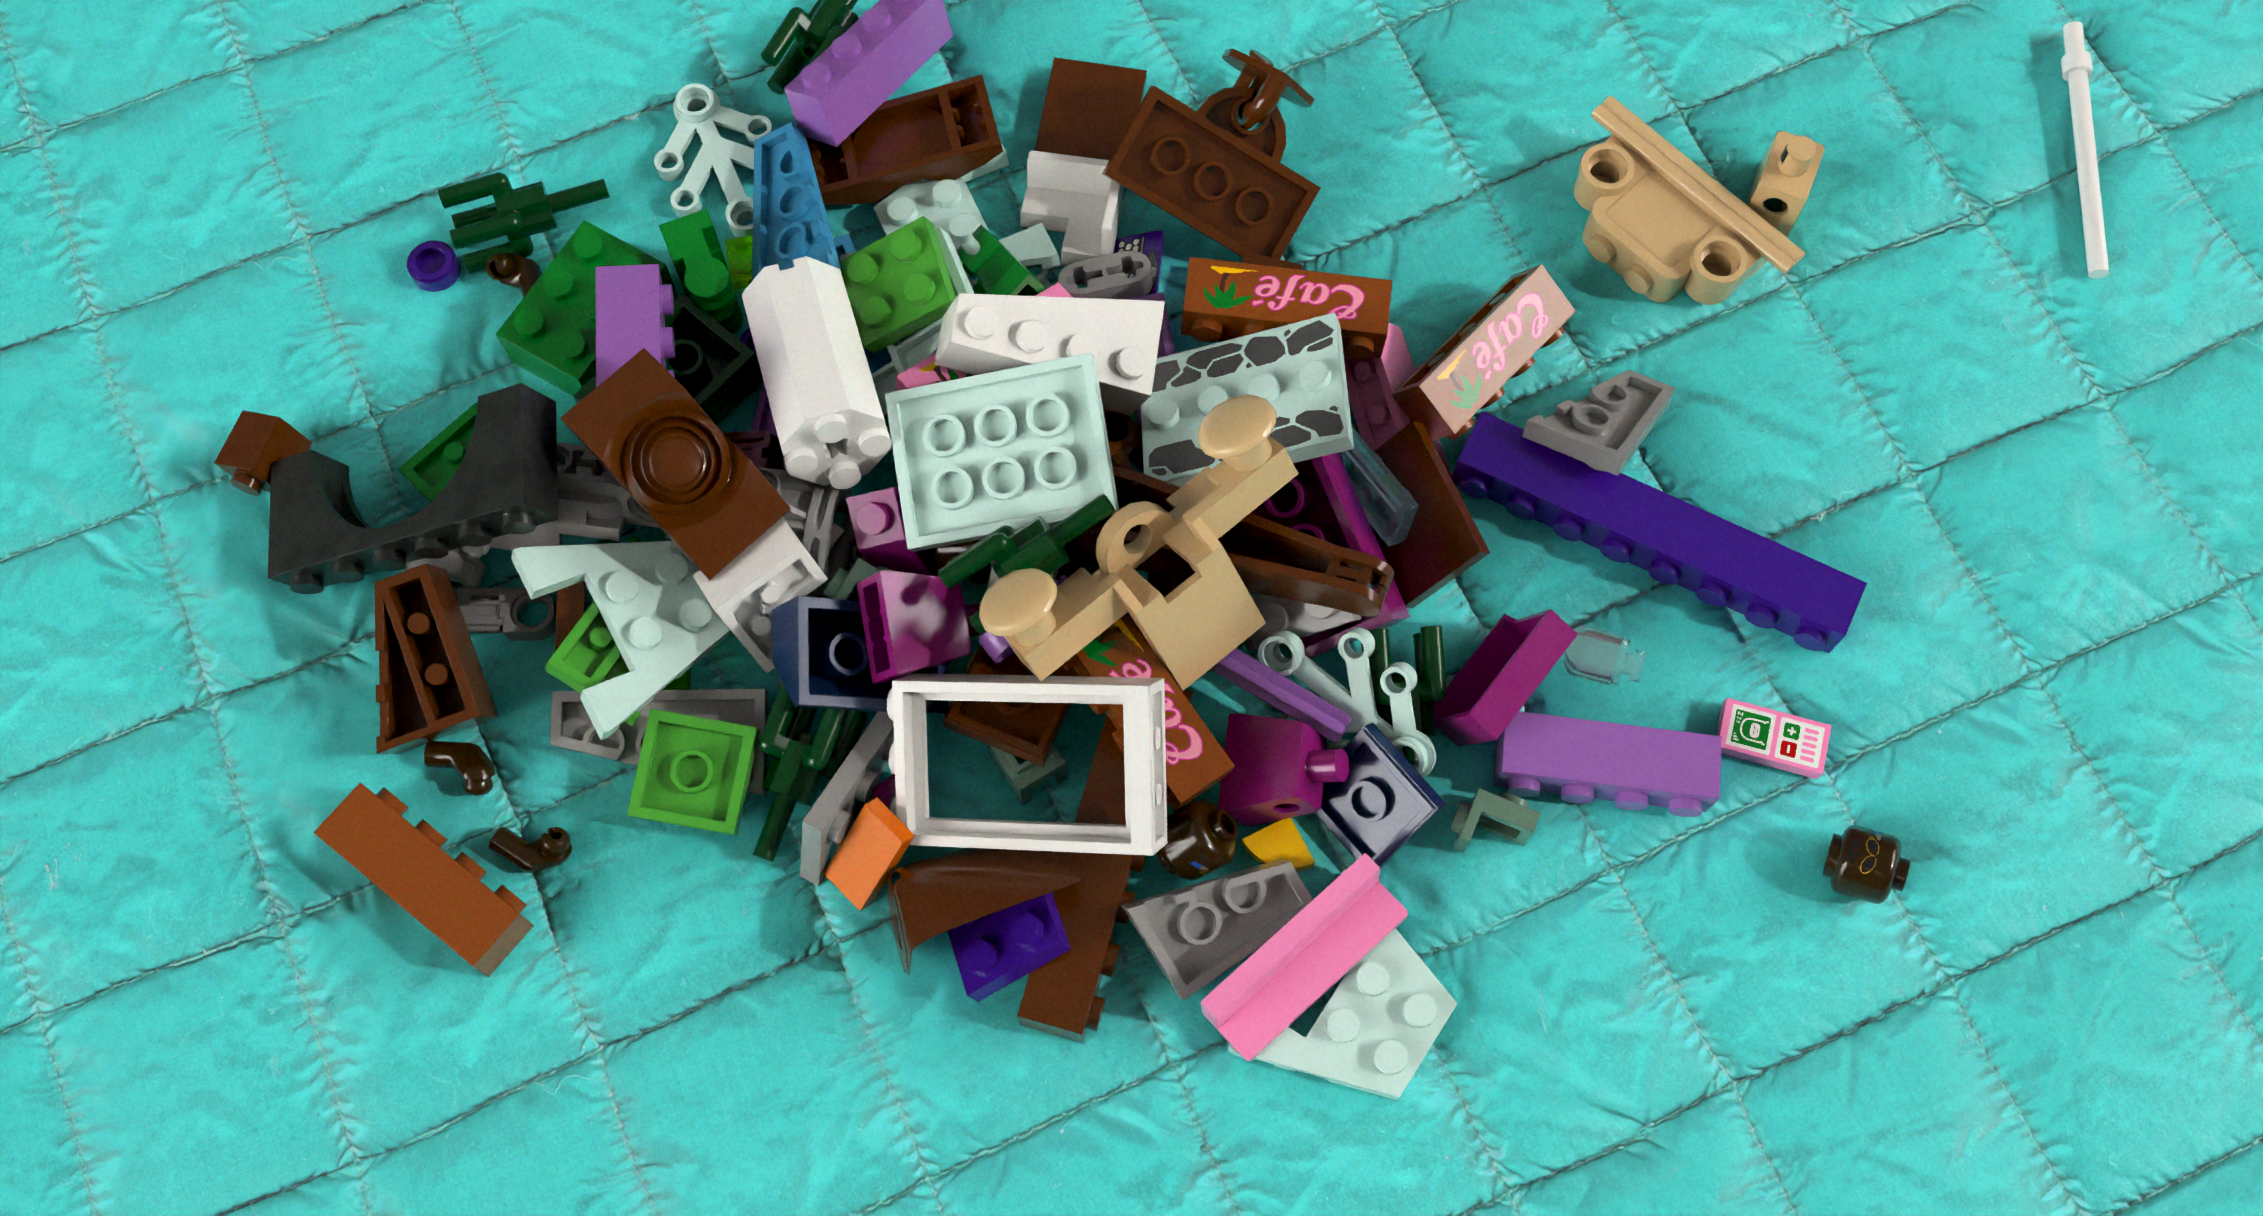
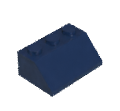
M796 596L772 609L773 664L795 707L887 712V698L892 688L893 680L879 684L872 683L860 601ZM944 664L917 673L948 674V665ZM926 700V714H946L949 708L948 701Z

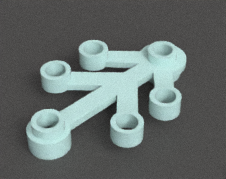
M693 83L686 85L679 90L673 103V112L678 123L665 148L660 150L654 157L656 171L664 181L673 182L679 180L686 171L682 156L697 132L702 146L683 183L670 196L674 213L677 217L681 218L702 210L699 196L714 169L729 203L725 211V217L731 233L741 240L752 241L753 223L747 226H741L744 221L753 220V197H747L732 163L754 170V148L720 137L716 125L745 133L747 142L754 147L756 139L774 131L772 123L764 115L750 116L721 106L717 94L703 84ZM696 108H703L700 111L692 112ZM758 128L766 129L763 134H752ZM669 161L677 162L672 168H663V165ZM685 199L693 200L688 206H679V203Z
M1360 627L1353 628L1344 634L1338 643L1339 653L1346 662L1350 691L1305 655L1304 644L1296 634L1286 630L1277 631L1260 644L1258 649L1259 662L1283 676H1288L1292 673L1322 699L1351 716L1350 725L1345 733L1360 732L1364 726L1374 723L1423 778L1432 771L1436 763L1435 747L1425 734L1416 730L1411 691L1417 684L1416 671L1408 663L1395 662L1381 675V688L1390 698L1392 727L1377 714L1368 659L1375 649V640L1368 630ZM1350 638H1356L1361 641L1364 647L1363 653H1356L1352 650L1349 643ZM1280 643H1284L1290 648L1292 658H1287L1281 654L1279 649ZM1393 672L1399 673L1405 678V688H1400L1393 683L1391 678ZM1283 714L1281 719L1292 720L1286 714ZM1340 739L1337 743L1331 742L1327 745V749H1343L1350 741ZM1403 746L1412 748L1417 753L1418 760L1408 759L1404 755Z

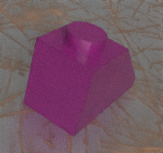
M898 486L846 498L857 547L868 564L875 568L876 566H883L897 572L939 576L935 561L930 557L928 549L915 552L907 549Z

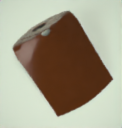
M964 848L915 861L893 871L888 875L886 882L887 902L904 973L910 974L912 950L920 943L989 914L1081 883L1075 852ZM898 874H901V877L895 882L893 886L891 880ZM897 921H898L899 930H900L901 943H900L899 934H898Z

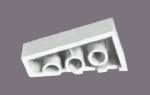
M959 293L942 318L934 364L979 375L1091 352L1095 356L1103 409L1131 416L1152 395L1165 301Z

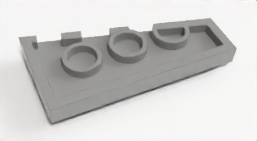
M766 689L661 690L650 703L641 709L640 716L633 727L623 722L619 725L618 730L603 740H600L580 699L581 693L577 691H552L551 745L638 766L650 709L757 727L760 733L747 792L767 797V791L761 788L767 775V754L759 747V740L768 720L769 692Z

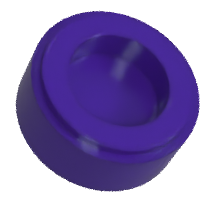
M432 240L419 244L411 251L407 259L409 274L414 282L426 291L437 292L449 288L457 281L461 272V264L454 250L442 241Z

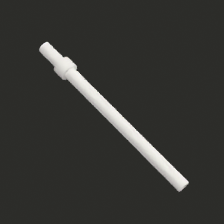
M2072 21L2063 26L2065 55L2061 58L2062 78L2068 82L2088 277L2100 279L2109 275L2089 87V77L2093 74L2091 54L2085 50L2083 24L2079 21Z

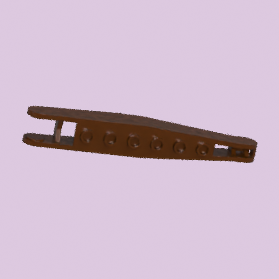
M1112 465L1119 509L1130 503L1141 501L1158 504L1168 513L1174 509L1167 503L1166 499L1181 487L1140 472ZM1251 513L1218 539L1248 592L1372 617L1380 613L1394 577L1393 568L1376 556L1332 544ZM1112 515L1064 545L1065 551L1097 560V538L1104 524ZM1141 524L1134 526L1127 532L1124 538V545L1131 543L1138 537L1141 531ZM1167 544L1134 569L1180 579H1188L1195 573L1189 563ZM1296 563L1322 573L1295 568L1293 565Z

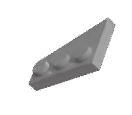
M1627 370L1591 388L1589 396L1576 403L1568 399L1558 404L1555 413L1546 418L1538 414L1528 419L1522 437L1585 462L1595 470L1607 471L1618 476L1670 405L1675 388L1634 371Z
M878 711L802 821L800 877L817 886L825 876L823 874L865 803L871 799L873 789L879 784L880 776L889 762V751L894 742L893 720L889 718L888 712Z
M1282 858L1121 906L1177 996L1185 1000L1265 944L1307 906L1313 898L1292 863Z

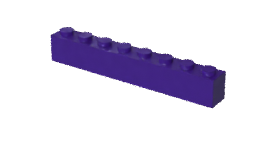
M1481 412L1457 460L1451 477L1454 484L1459 485V488L1467 495L1478 499L1488 498L1505 506L1509 513L1520 519H1534L1553 528L1557 535L1566 540L1582 541L1600 549L1601 553L1612 561L1619 563L1629 562L1648 571V574L1653 579L1668 585L1677 584L1695 592L1700 600L1709 605L1725 606L1745 616L1747 621L1755 626L1766 629L1774 628L1792 636L1797 644L1813 651L1822 650L1830 653L1846 636L1867 585L1866 582L1620 473L1616 476L1607 471L1595 470L1585 462L1522 437L1524 429L1486 412Z

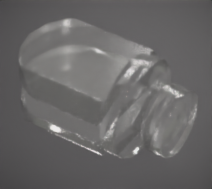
M1583 625L1574 629L1578 635L1564 652V665L1569 674L1610 686V684L1619 685L1621 675L1624 673L1629 675L1628 680L1639 683L1647 652L1636 650L1635 655L1628 653L1631 640L1623 638L1624 635Z

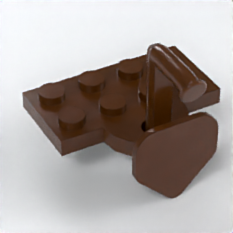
M1231 48L1225 50L1222 58L1241 72L1234 86L1222 88L1206 96L1195 110L1156 86H1150L1102 174L1242 258L1245 251L1280 259L1321 187L1280 163L1286 146V125L1277 107V103L1282 97L1298 106L1311 107L1315 99L1290 76L1274 68L1273 62L1260 52L1250 50L1248 56ZM1256 123H1259L1254 129L1248 130L1251 129Z

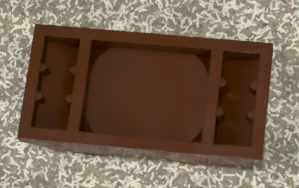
M982 74L883 102L837 147L806 137L823 203L832 205L876 203L899 186L913 184L919 180H956L983 166L1003 152Z
M645 348L561 417L564 424L709 581L791 510L789 505L753 462L716 426L690 393Z

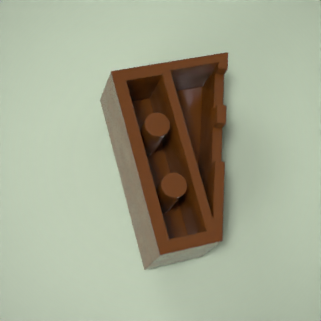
M423 564L375 582V651H379L380 685H376V702H380V736L376 737L377 754H400L425 745L428 741H435L497 718L498 714L447 570L430 564Z

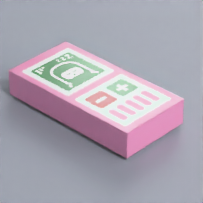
M1726 698L1721 706L1716 736H1722L1721 754L1818 779L1823 775L1832 725Z

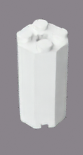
M807 256L792 260L793 268L780 271L778 264L763 267L741 295L780 447L784 456L786 470L790 476L823 486L831 484L836 489L851 488L858 484L861 476L868 474L892 449V442L887 431L841 271L839 268Z

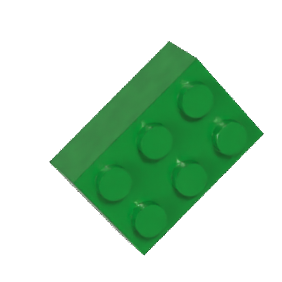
M584 220L497 331L496 336L513 363L573 396L596 375L595 267L659 264L662 284L672 285L673 299L678 293L665 263Z

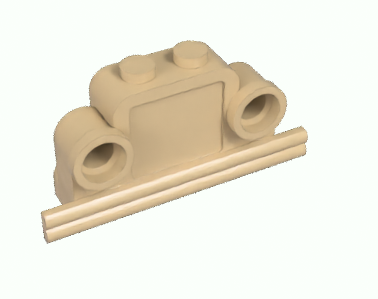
M1612 95L1607 97L1592 112L1591 117L1612 135L1604 143L1590 147L1584 153L1579 165V174L1574 185V196L1581 207L1590 211L1582 232V239L1590 254L1597 261L1606 263L1621 275L1634 292L1643 294L1654 302L1665 303L1674 299L1685 288L1687 294L1693 300L1706 305H1714L1727 299L1747 278L1755 275L1767 261L1785 275L1805 256L1806 253Z

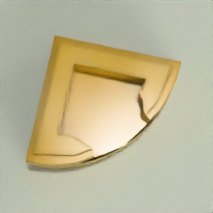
M1291 818L1279 820L1243 838L1241 841L1245 851L1259 863L1265 864L1284 858L1292 863L1296 872L1310 869L1315 865L1313 857Z

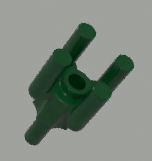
M818 0L809 14L800 7L790 9L761 53V58L771 66L778 65L767 82L768 87L773 92L783 94L785 92L784 88L792 81L805 59L810 61L808 64L810 65L831 46L836 38L844 34L859 20L857 14L852 12L858 0Z
M501 172L438 189L444 209L493 195L495 203L451 215L455 229L449 230L456 250L507 235L510 241L463 255L469 274L486 270L488 258L495 253L504 254L507 252L526 258L531 256L534 247L530 236L558 228L555 213L610 198L604 178L547 194L542 181L512 189L509 178Z
M1103 493L1053 527L1049 526L1041 516H1038L1017 531L1008 525L1001 526L948 561L947 565L938 571V575L948 589H952L990 563L998 578L1012 571L1027 568L1040 569L1050 575L1070 562L1064 545L1113 514L1115 509ZM979 606L977 607L978 612L971 615L969 619L978 634L983 635L987 631L984 629L979 618Z
M1442 626L1421 627V633L1413 634L1417 684L1411 691L1416 730L1422 732L1427 737L1435 736L1433 703L1443 700L1447 694ZM1372 629L1368 631L1374 637L1375 649L1368 659L1377 710L1380 709L1381 718L1393 727L1390 698L1380 685L1382 673L1391 665L1389 630ZM1391 674L1392 681L1396 686L1400 688L1406 687V680L1401 674ZM1403 746L1404 755L1408 759L1418 760V755L1412 748Z
M782 682L759 740L760 749L764 753L773 756L761 788L776 794L753 855L771 862L774 861L796 803L813 806L823 778L829 780L833 778L858 742L868 714L860 710L826 708L815 737L808 735L818 708L795 707Z

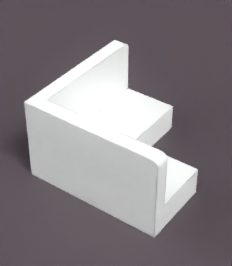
M1030 151L1027 159V188L1020 212V227L1030 228L1043 223L1046 230L1065 232L1061 249V266L1066 267L1068 264L1113 254L1123 208L1124 187L1102 174L1109 160Z
M783 517L710 581L700 570L692 575L713 610L766 674L775 668L772 655V609L796 596H806L828 580L822 569Z

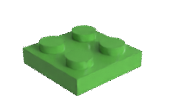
M924 216L839 261L842 270L841 274L862 345L873 354L943 318L956 298L934 225Z
M650 709L627 816L738 836L760 730L752 726Z

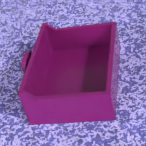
M1551 609L1518 620L1504 614L1447 685L1445 698L1433 703L1435 727L1458 747L1497 740L1578 633Z

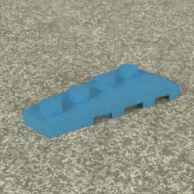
M793 122L755 140L752 281L763 267L778 264L780 271L793 268L792 260L805 256L839 268L842 273L805 132Z

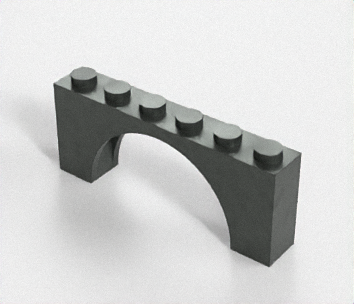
M523 383L478 396L477 414L472 437L455 474L439 495L424 509L392 526L370 528L364 521L353 499L348 465L313 450L271 462L268 578L289 585L291 591L295 593L317 594L323 592L325 586L339 582H359L364 580L367 574L381 570H401L409 562L423 558H443L449 554V551L465 546H485L490 544L493 538L507 534H527L533 532L535 526L558 520L556 401Z

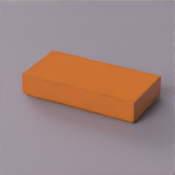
M877 797L864 805L823 874L861 911L874 902L886 883L888 875L892 873L915 835Z

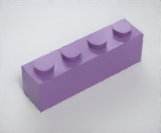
M879 0L871 9L864 12L862 17L844 34L836 38L831 46L819 57L803 68L801 73L784 90L797 126L805 132V136L835 147L839 146L953 37L943 0Z
M659 264L595 267L596 387L643 348L666 369V358H675L673 327H665V316L674 315V299L672 285L662 284ZM668 370V372L675 378L674 370ZM602 465L603 471H608V470Z
M1518 711L1496 740L1493 786L1505 787L1508 793L1519 797H1535L1540 795V792L1561 794L1563 801L1575 804H1587L1593 802L1594 799L1615 801V806L1624 810H1644L1649 805L1669 808L1668 812L1675 816L1696 817L1700 816L1702 812H1706L1720 799L1722 736Z

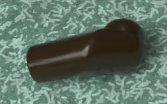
M495 253L486 262V271L492 279L521 289L523 298L542 275L541 269L535 261L513 253Z
M428 741L426 743L424 762L427 767L455 768L458 775L463 778V790L469 795H485L492 790L493 781L491 777L495 775V767L478 745L469 742Z
M502 827L491 838L489 849L522 871L535 873L563 864L572 852V845L569 833L560 827L548 828V834L543 833L540 838L529 842L508 828Z

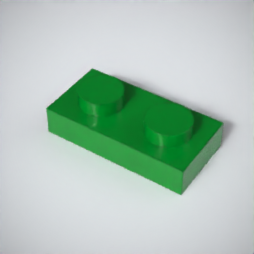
M477 402L398 468L401 474L430 503L451 480L467 451L475 425Z

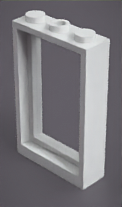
M912 673L892 681V688L887 698V712L889 718L893 720L894 742L889 751V768L891 773L895 774L896 796L891 804V812L915 835L910 845L1153 856L1168 844L1164 678L1048 676L1041 682L1034 675ZM926 700L1123 704L1126 825L929 817Z

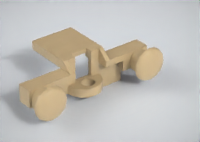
M1255 395L1229 398L1215 406L1200 425L1198 443L1206 455L1216 459H1223V461L1213 469L1207 466L1169 496L1166 501L1174 508L1168 513L1158 504L1141 501L1130 503L1116 511L1104 524L1097 538L1096 558L1100 568L1092 575L1081 567L1058 586L1052 576L1040 569L1034 568L1015 570L999 578L984 594L980 604L979 618L984 629L994 636H1004L1021 662L1042 682L1129 612L1148 644L1182 691L1188 688L1266 624L1218 539L1299 474L1286 448L1269 436L1276 424V410L1266 399ZM1141 524V531L1138 537L1131 543L1124 545V538L1127 532L1134 526ZM1167 544L1189 563L1195 573L1167 596L1163 597L1155 587L1134 569Z

